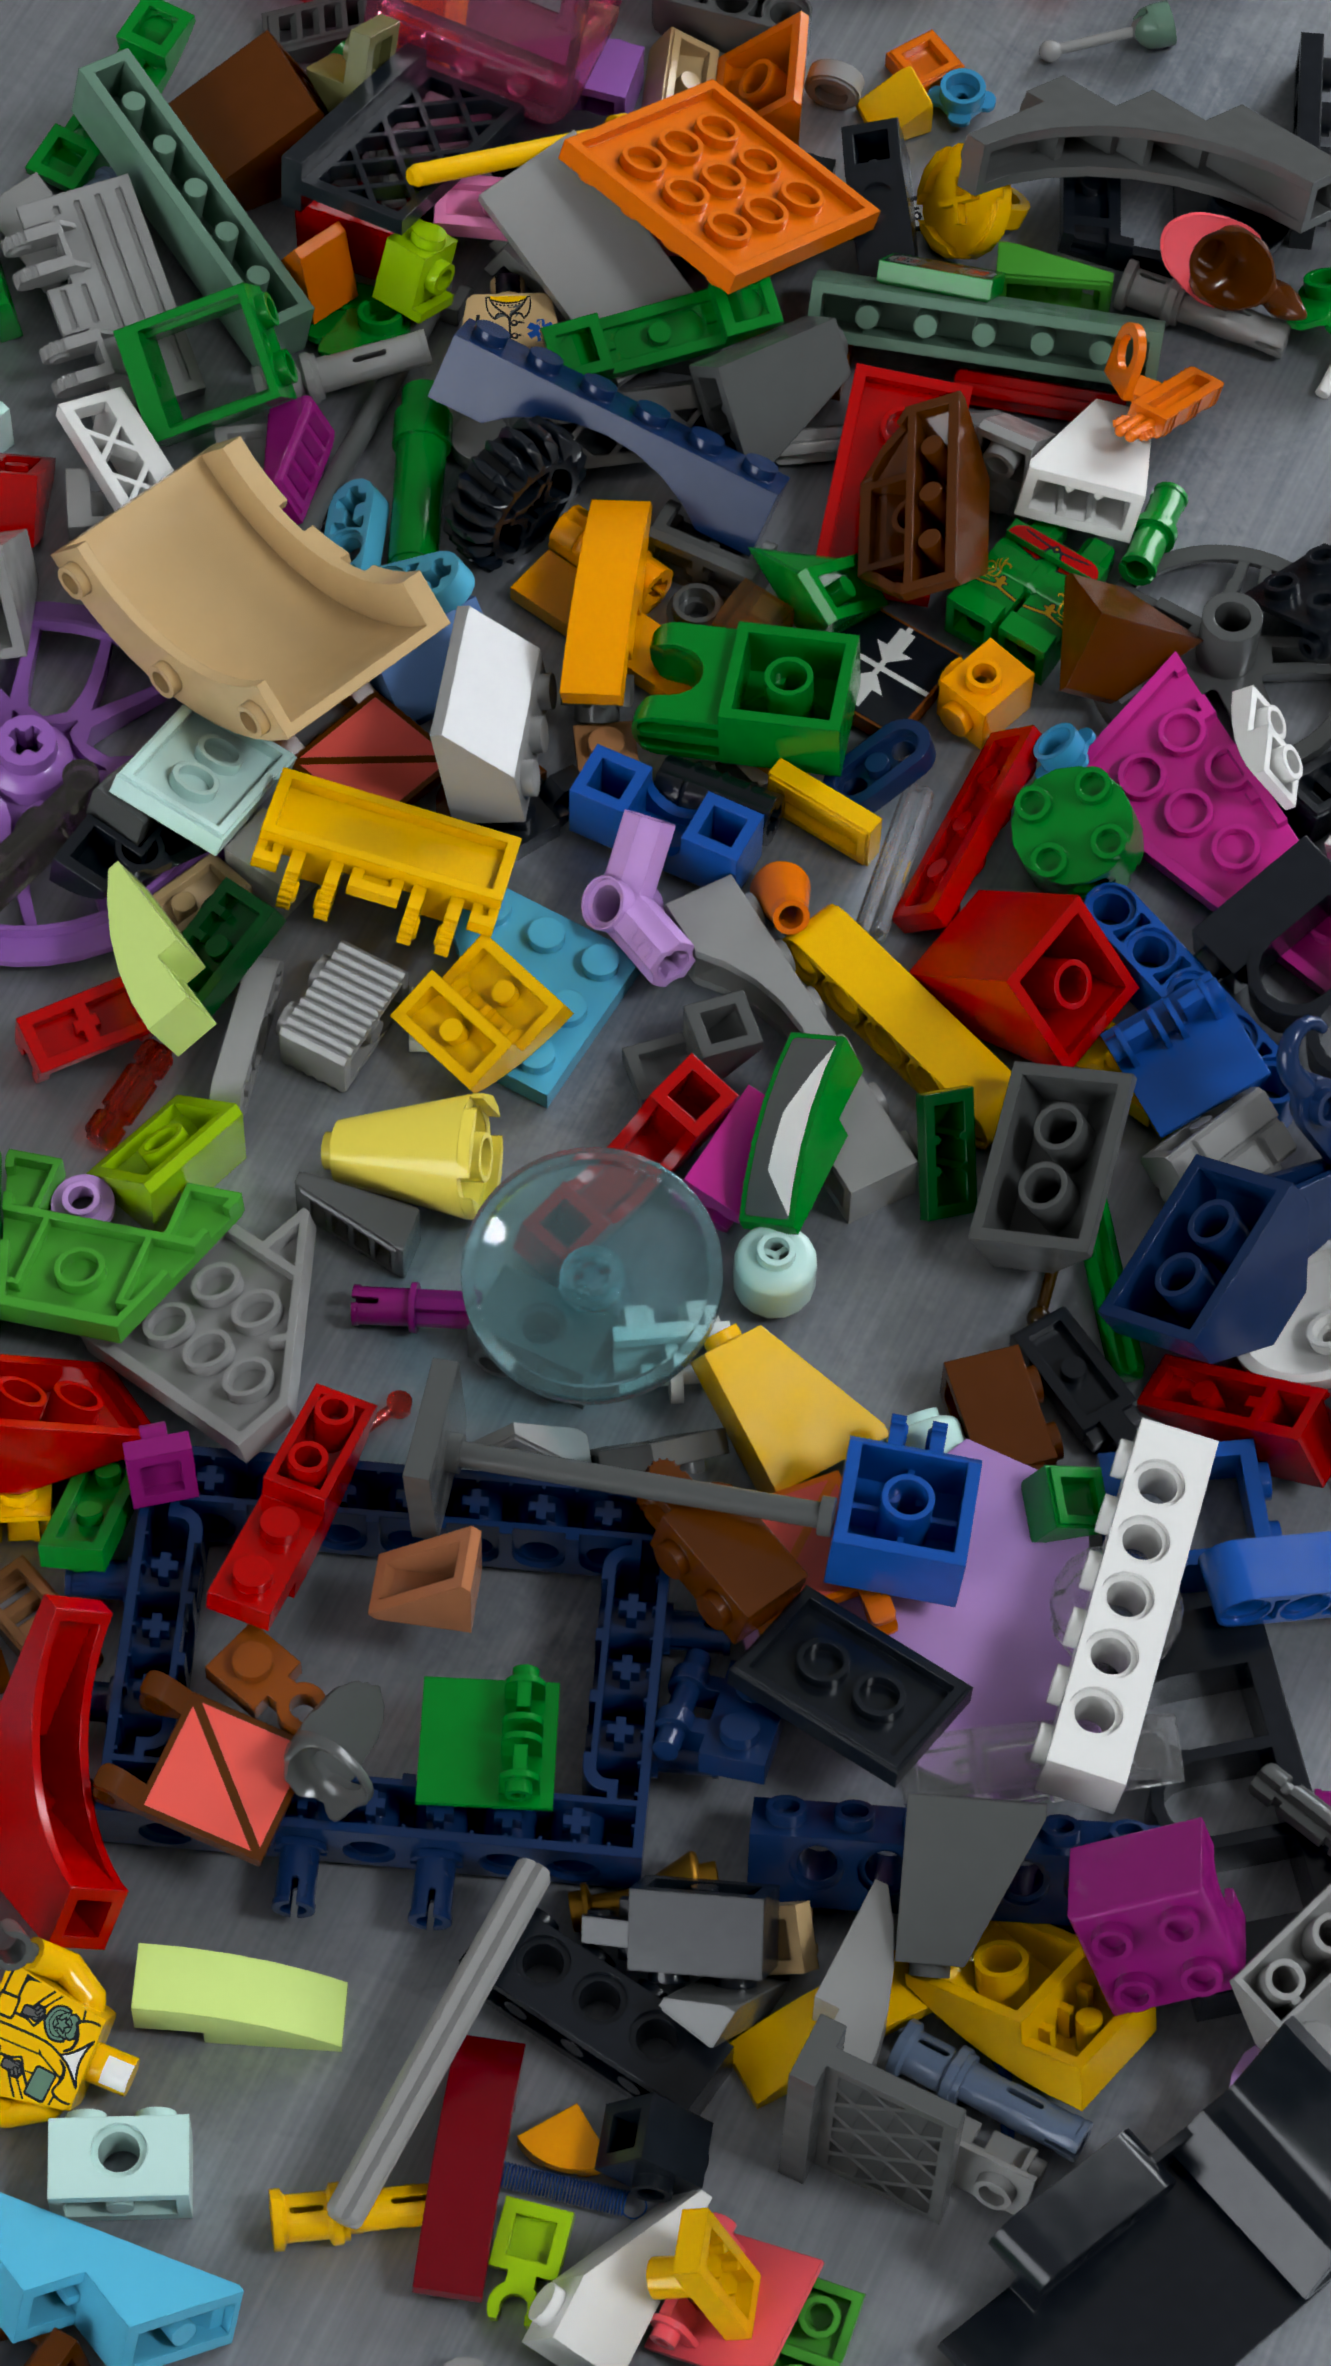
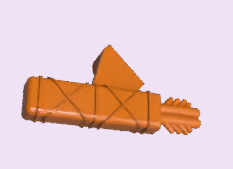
M1127 322L1120 328L1104 369L1106 376L1120 398L1124 401H1131L1127 415H1121L1112 422L1115 428V435L1118 437L1125 436L1128 442H1134L1137 439L1149 441L1152 438L1158 439L1166 436L1174 428L1195 418L1201 411L1214 406L1224 386L1223 381L1192 366L1184 368L1183 371L1181 370L1180 373L1170 379L1164 380L1163 383L1140 375L1146 357L1147 338L1143 326L1134 322ZM1132 338L1133 355L1127 367L1125 361L1126 349Z

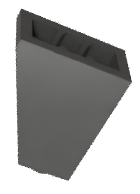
M803 316L690 364L689 369L707 429L720 435L725 441L724 445L744 455L754 453L775 462L852 374L847 359L848 342L845 334L837 325L836 318Z
M908 1792L895 1961L909 1962L908 1975L928 1978H950L951 1966H966L1046 1820L1047 1803Z

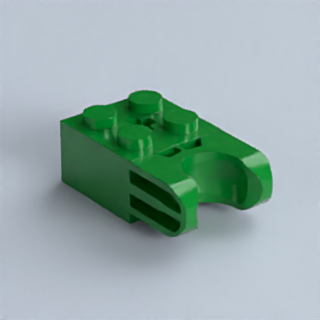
M743 621L738 622L737 629L669 622L662 624L654 632L650 645V656L659 675L667 680L684 683L693 688L680 694L651 695L645 697L634 712L631 731L635 741L642 749L660 755L672 754L684 758L772 768L782 758L806 773L841 777L861 683L860 635Z

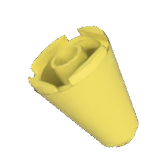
M472 1093L339 1119L336 1121L332 1132L327 1131L323 1136L321 1144L322 1166L325 1170H331V1175L335 1182L462 1219L486 1221L489 1215L482 1207L483 1205L496 1204L502 1176L503 1135H491L489 1117H500L499 1107L493 1095Z

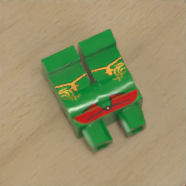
M1016 518L1006 530V536L1000 539L989 552L988 573L955 587L947 596L944 630L976 649L991 637L1034 672V682L1041 686L1061 659L1065 576L1073 573L1106 582L1113 568L1115 550L1112 546L1094 537L1088 538L1078 552H1075L1063 545V542L1067 539L1068 528L1031 519L1026 524ZM967 617L984 625V631L974 629L969 624ZM1019 645L1034 654L1035 660L1022 656L1017 646Z

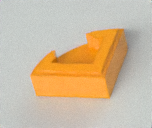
M578 2103L517 2136V2145L529 2160L542 2168L545 2166L558 2172L577 2174V2177H590L601 2174V2172L594 2169L600 2140Z

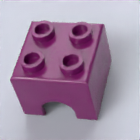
M1202 1817L1070 1848L1067 1916L1113 2016L1131 2012H1142L1149 2008L1197 1997H1208L1215 1993L1232 1989L1229 1981L1246 1965V1917L1233 1888H1225L1224 1897L1222 1895L1215 1869L1214 1844Z

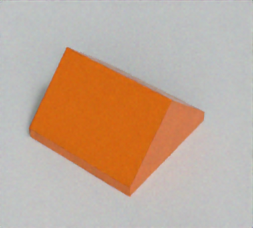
M802 10L718 57L716 82L798 146L809 16Z

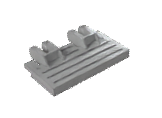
M128 173L16 206V212L23 231L10 234V236L1 240L0 246L4 256L15 258L54 246L59 256L24 267L13 274L12 279L17 291H28L64 280L68 281L67 285L47 290V297L62 339L49 342V344L40 348L39 353L43 364H47V366L61 364L93 353L98 364L74 373L65 374L52 382L51 387L56 399H66L104 387L110 390L122 386L140 415L113 331L177 306ZM184 330L157 340L178 403L205 395L206 385L186 331ZM95 415L91 416L93 424L95 420Z

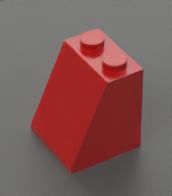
M978 890L909 971L975 1037L1035 1063L1074 1067L1139 989V986L1081 897L1073 894Z

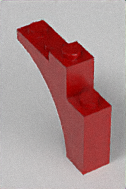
M44 1594L2 1700H0V1891L38 1937L64 1948L105 1950L129 1892L116 1873L104 1846L96 1819L89 1774L88 1737L92 1690L103 1641L113 1613L101 1600Z

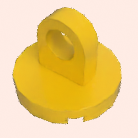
M958 143L953 147L946 146L937 151L924 168L917 189V205H923L922 213L924 220L918 219L921 234L933 251L948 259L976 260L993 250L1004 235L1005 230H1018L1021 227L1030 209V202L1018 190L1011 187V184L976 196L957 186L962 163L961 150L964 143Z

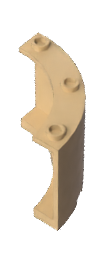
M241 436L211 445L51 554L59 568L58 578L65 591L74 599L83 602L106 633L149 676L153 686L162 696L166 698L174 697L212 723L253 739L268 741L290 739L451 624L420 570L409 572L393 571L372 565L364 571L351 565L349 552L334 543L313 525L303 531L282 510L286 507L287 499L266 475Z

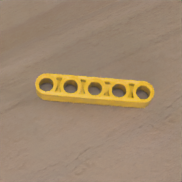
M828 904L810 918L807 927L803 931L787 935L782 939L792 953L797 976L807 986L814 987L821 999L917 1093L963 1085L973 1086L976 1148L986 1149L993 1143L1012 1072L839 906Z

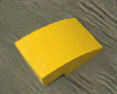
M990 1921L966 1966L950 1967V1978L918 1977L908 1975V1971L905 1973L906 1985L958 2035L1018 2078L1080 2111H1083L1157 2031L1156 2007L1142 2012H1131L1113 2016L1077 1936L1051 1924Z

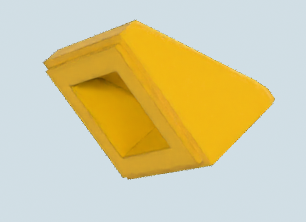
M911 66L896 72L862 97L856 105V109L864 123L898 117L904 140L931 132L933 103Z

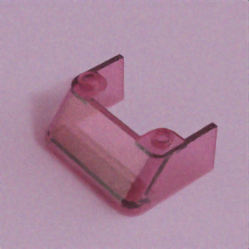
M367 0L364 22L379 14L399 20L400 28L396 52L407 42L426 49V67L525 105V117L543 124H553L563 119L575 107L615 28L621 0H562L559 13L528 0Z

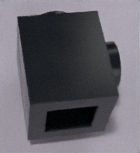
M654 2092L608 2103L605 2107L594 2169L631 2187L630 2192L633 2196L648 2202L665 2203L670 2201L673 2195L702 2189L705 2172L709 2164L708 2153L714 2123Z

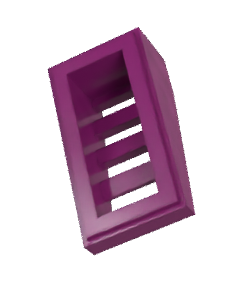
M307 395L269 409L264 458V472L287 499L286 507L282 510L297 525L303 523L330 456L335 437L334 429L313 398Z

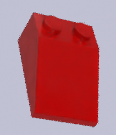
M0 1354V1493L23 1494L123 1460L122 1443L141 1440L138 1426L151 1424L115 1371L103 1362Z

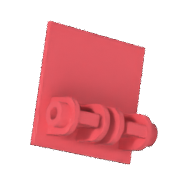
M713 2212L761 2274L752 2339L725 2341L691 2298L665 2299L659 2313H654L650 2321L653 2329L644 2347L646 2350L695 2366H774L825 2263L818 2258L736 2234L734 2231L737 2224L732 2219L723 2214Z

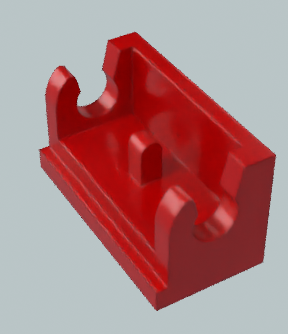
M121 976L20 1016L15 1021V1043L21 1056L28 1055L33 1068L32 1076L36 1084L49 1080L50 1074L135 1039H139L142 1042L154 1037L131 1003Z

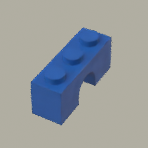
M597 744L569 790V830L613 849L625 809L675 824L676 827L662 869L663 871L700 887H704L732 874L742 890L762 855L764 814L710 791L706 794L698 810L679 807L665 798L655 787L652 778L653 767Z

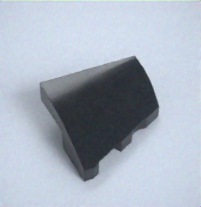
M88 814L52 858L49 880L77 895L92 899H104L107 897L108 869L117 861L142 882L208 851L161 823L137 846Z

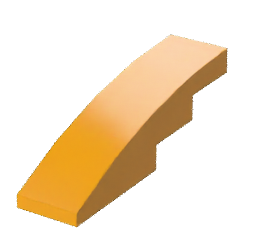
M591 499L581 544L566 635L559 692L562 703L623 706L628 660H632L636 619L637 616H641L652 515L651 501Z

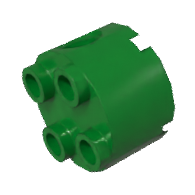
M1094 766L1058 768L1034 780L1031 785L1022 788L1017 794L1014 801L1015 811L1011 820L1012 841L1036 887L1044 893L1079 895L1084 902L1087 893L1097 885L1111 882L1125 886L1131 881L1130 876L1135 871L1137 863L1140 866L1144 854L1143 829L1122 787L1112 780L1108 773Z

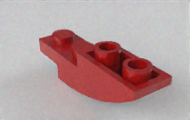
M316 1383L263 1477L261 1497L207 1591L206 1608L266 1631L270 1630L287 1597L295 1598L325 1539L366 1444L377 1415L378 1405Z

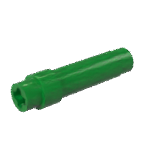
M417 379L405 384L402 389L401 405L394 413L392 448L396 456L387 564L438 552L440 549L446 457L451 452L453 415L447 406L428 397L434 380Z

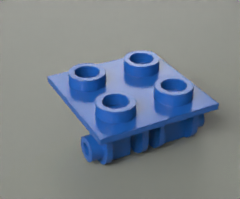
M1210 971L1100 1034L1123 1073H1132L1137 1078L1134 1093L1161 1139L1272 1075L1227 1001V997L1219 982L1212 976Z

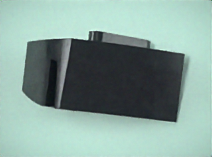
M1291 2016L1281 2025L1237 2080L1220 2097L1203 2109L1183 2130L1156 2151L1151 2153L1129 2128L1119 2133L1018 2211L994 2234L988 2244L1017 2277L1006 2290L944 2338L937 2348L954 2366H1237L1331 2282V2055L1294 2016Z

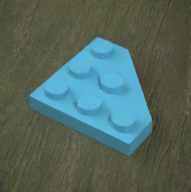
M507 888L491 938L574 1014L531 1056L496 1082L548 1108L640 974V970L615 942ZM466 909L462 911L453 939L455 951L459 958L481 935L466 930L471 913L470 910Z

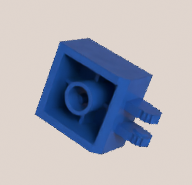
M892 1413L887 1442L850 1435L823 1583L956 1607L966 1569L982 1460L944 1453L948 1423L933 1421L932 1427L928 1429L925 1449L905 1446L909 1428L906 1423L907 1416Z

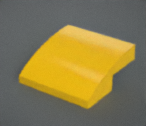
M481 934L442 978L435 971L431 970L390 1014V1017L471 1092L478 1093L525 1061L552 1037L574 1013L491 937Z

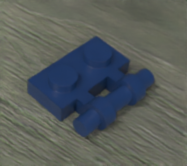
M699 1648L688 1650L684 1661L677 1664L672 1671L667 1686L671 1697L668 1704L663 1705L658 1710L654 1721V1735L656 1737L652 1747L654 1755L664 1761H671L677 1758L680 1748L697 1751L698 1772L764 1785L786 1720L727 1684L729 1669L735 1664L736 1660L730 1661L725 1678L712 1676L708 1672L711 1664L710 1655ZM695 1706L712 1709L713 1713L710 1720L695 1717L693 1714Z

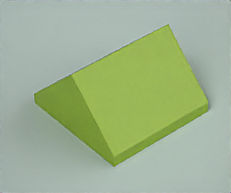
M177 1094L86 1174L97 1176L107 1182L113 1191L116 1204L144 1229L163 1232L168 1226L187 1183L215 1187L247 1158L243 1113L236 1103Z

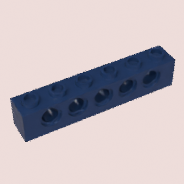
M777 1795L772 1798L754 1796L749 1832L747 1882L780 1885L779 1902L810 1900L812 1908L859 1911L875 1879L888 1884L892 1913L899 1914L907 1807L871 1805L868 1802L855 1799L838 1803L803 1800L793 1795ZM1063 1814L1047 1816L1023 1860L1033 1863V1865L1020 1866L990 1921L1072 1926L1067 1916L1070 1848L1161 1826L1146 1825L1133 1819L1103 1822L1077 1820L1074 1817ZM812 1846H820V1847H824V1848H826V1849H828V1850H826V1851H816V1850L810 1849L809 1847H812ZM889 1851L897 1855L884 1856L877 1852Z

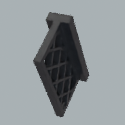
M407 42L282 155L281 204L302 212L310 203L317 201L402 236L461 180L457 179L415 187L407 182L406 170L415 163L495 148L524 121L525 105L426 67L427 50ZM429 91L450 98L449 100L422 102ZM488 113L498 117L494 120L472 122L470 115ZM458 117L460 121L457 124L432 126L430 122L432 119ZM418 121L420 128L391 130L398 123ZM467 141L469 144L466 148L441 150L439 145L441 143ZM427 145L430 152L401 155L399 148ZM387 150L389 154L387 157L360 159L369 151ZM396 174L399 181L370 184L367 177ZM356 178L358 184L347 187L332 185L336 180ZM404 198L407 201L399 211L377 203V201Z

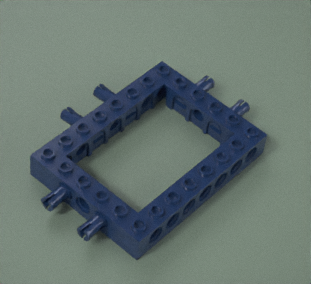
M192 1446L200 1497L139 1508L132 1555L128 1556V1561L111 1559L105 1572L65 1571V1596L120 1600L124 1602L115 1674L111 1676L110 1682L94 1681L89 1721L103 1722L106 1725L101 1766L105 1763L114 1764L147 1784L179 1719L159 1716L144 1710L139 1704L140 1686L149 1671L157 1670L171 1676L190 1689L210 1542L235 1543L262 1495L263 1477L277 1453L259 1452L249 1462L245 1463L224 1448ZM358 1461L341 1504L318 1552L378 1557L380 1553L426 1540L412 1537L403 1483L405 1464ZM461 1470L459 1474L454 1476L440 1535L469 1526L479 1529L482 1540V1566L602 1577L598 1627L596 1628L593 1689H590L589 1719L582 1763V1795L554 1793L553 1811L415 1805L416 1774L403 1773L402 1779L369 1776L374 1788L371 1800L365 1806L353 1809L343 1819L333 1822L327 1816L324 1803L315 1798L301 1797L295 1794L266 1856L279 1857L275 1893L271 1903V1909L275 1913L291 1917L293 1893L297 1890V1918H306L314 1915L320 1861L416 1869L408 1922L414 1927L427 1930L430 1903H434L433 1930H444L451 1927L456 1873L508 1878L517 1860L528 1858L536 1863H540L550 1871V1882L572 1884L586 1882L587 1885L629 1889L642 1878L651 1778L658 1779V1772L719 1779V1776L698 1772L697 1751L680 1748L677 1758L671 1761L659 1759L652 1751L656 1738L654 1735V1721L658 1713L663 1656H669L670 1650L688 1651L693 1648L702 1649L707 1653L730 1656L731 1640L722 1630L713 1629L703 1619L700 1612L674 1609V1603L668 1602L671 1578L661 1569L656 1561L654 1549L650 1545L656 1529L644 1516L645 1511L639 1510L640 1506L636 1504V1497L484 1471ZM357 1777L350 1781L360 1785ZM98 1802L95 1803L97 1823L102 1840L105 1842L224 1852L136 1813L113 1809Z

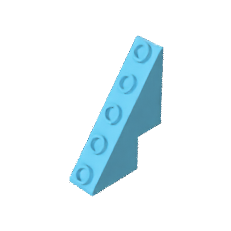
M0 2192V2328L13 2344L49 2333L54 2327L61 2329L75 2325L106 2366H163L232 2343L244 2293L239 2284Z

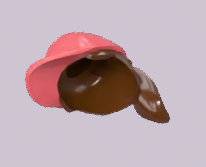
M1191 212L1171 220L1164 227L1160 239V250L1164 265L1183 290L1196 301L1222 311H1242L1247 308L1263 305L1270 314L1282 320L1302 321L1307 318V312L1299 294L1291 285L1277 279L1269 247L1261 240V236L1253 228L1230 217L1206 212Z

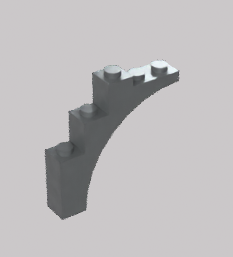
M1063 75L1026 91L1018 113L967 134V139L961 150L962 163L957 186L974 196L1006 185L1045 178L1106 177L1134 179L1176 186L1221 198L1261 213L1300 234L1331 219V155L1243 104L1208 120H1204L1155 90L1146 92L1116 106Z

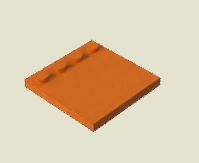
M714 79L566 138L558 159L575 171L583 182L595 187L620 207L627 217L640 223L660 239L668 250L680 255L705 275L712 285L722 289L727 294H731L873 230L881 210Z

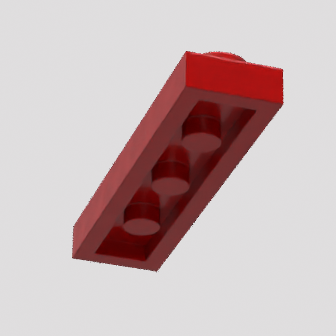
M1035 725L997 731L990 734L890 917L904 934L946 928L960 912L961 901L974 877L984 868L989 849L999 831L1011 818V809L1017 794L1033 777L1036 771L1038 760L1033 754V748L1042 733Z

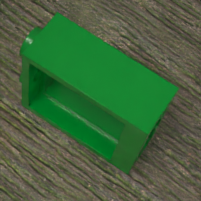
M242 282L113 331L142 420L159 446L169 447L213 431L215 427L235 423L297 398L293 384L298 382L297 369L288 350L280 348L274 327L279 325L278 312L269 293H262L260 286ZM243 309L269 388L184 420L157 340Z

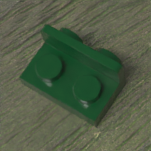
M225 877L214 893L204 901L200 911L182 932L183 937L206 966L204 970L187 984L211 1017L287 921L275 908Z

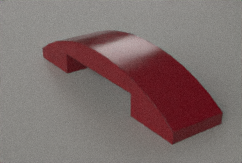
M466 2035L451 2063L431 2166L412 2293L482 2303L493 2243L495 2217L526 2050L525 2043Z

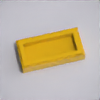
M782 758L768 772L767 789L785 796L783 818L861 865L868 866L880 850L881 817Z

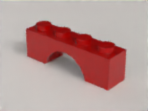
M691 1053L648 1096L630 1122L602 1153L569 1181H563L520 1224L510 1249L551 1287L560 1290L718 1130L733 1108L739 1095Z

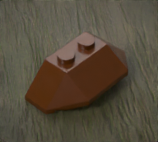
M960 390L905 407L897 421L900 427L882 446L861 482L857 577L862 584L903 601H909L957 587L988 573L990 479L966 399Z

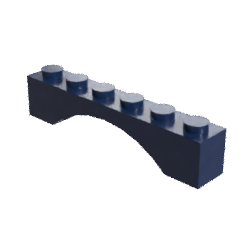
M469 318L454 334L428 394L429 398L480 423L504 418L534 417L539 415L544 418L576 423L607 435L636 453L664 479L684 506L695 530L750 557L751 552L748 547L756 548L761 541L790 477L778 472L779 468L774 462L754 453L744 455L724 445V439L712 430L698 426L690 428L672 419L670 412L655 402L649 400H639L637 402L617 392V386L609 379L594 373L583 375L563 365V359L553 351L538 346L529 348L509 338V332L494 322L488 320L475 321Z

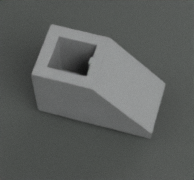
M1005 412L984 418L978 426L977 439L990 479V511L999 514L1004 513L1024 521L1025 517L1014 514V508L1029 462L1057 434Z

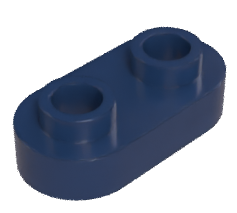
M899 719L884 725L845 755L841 777L825 775L823 783L872 813L877 812L924 776L933 766L936 758V749L928 729L922 723L913 719Z

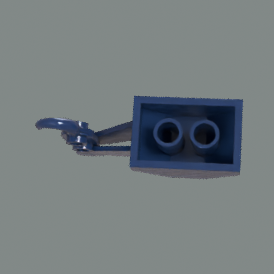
M1305 1015L1294 1020L1285 1030L1278 1045L1276 1068L1281 1082L1289 1091V1109L1296 1126L1322 1158L1265 1175L1196 1154L1097 1311L1115 1333L1209 1364L1275 1344L1306 1293L1308 1258L1331 1239V1079L1306 1071L1300 1064L1299 1059L1301 1042L1309 1031L1314 1030L1319 1034L1327 1032L1328 1025L1320 1017Z

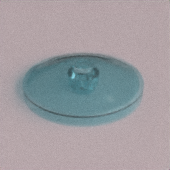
M604 1147L573 1148L545 1155L516 1170L502 1181L482 1204L471 1223L462 1252L460 1269L462 1295L470 1326L477 1341L495 1365L512 1380L541 1396L556 1401L582 1405L611 1404L636 1398L655 1390L681 1372L698 1354L714 1327L721 1305L724 1283L720 1241L715 1226L698 1196L678 1176L659 1163L629 1151Z

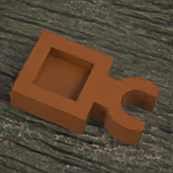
M250 1624L205 1666L206 1679L250 1716L257 1719L270 1707L277 1713L280 1729L292 1735H295L302 1724L298 1718L291 1714L293 1709L300 1705H308L314 1709L326 1696L314 1684L308 1682L296 1683L295 1680L302 1674L301 1662L261 1628Z

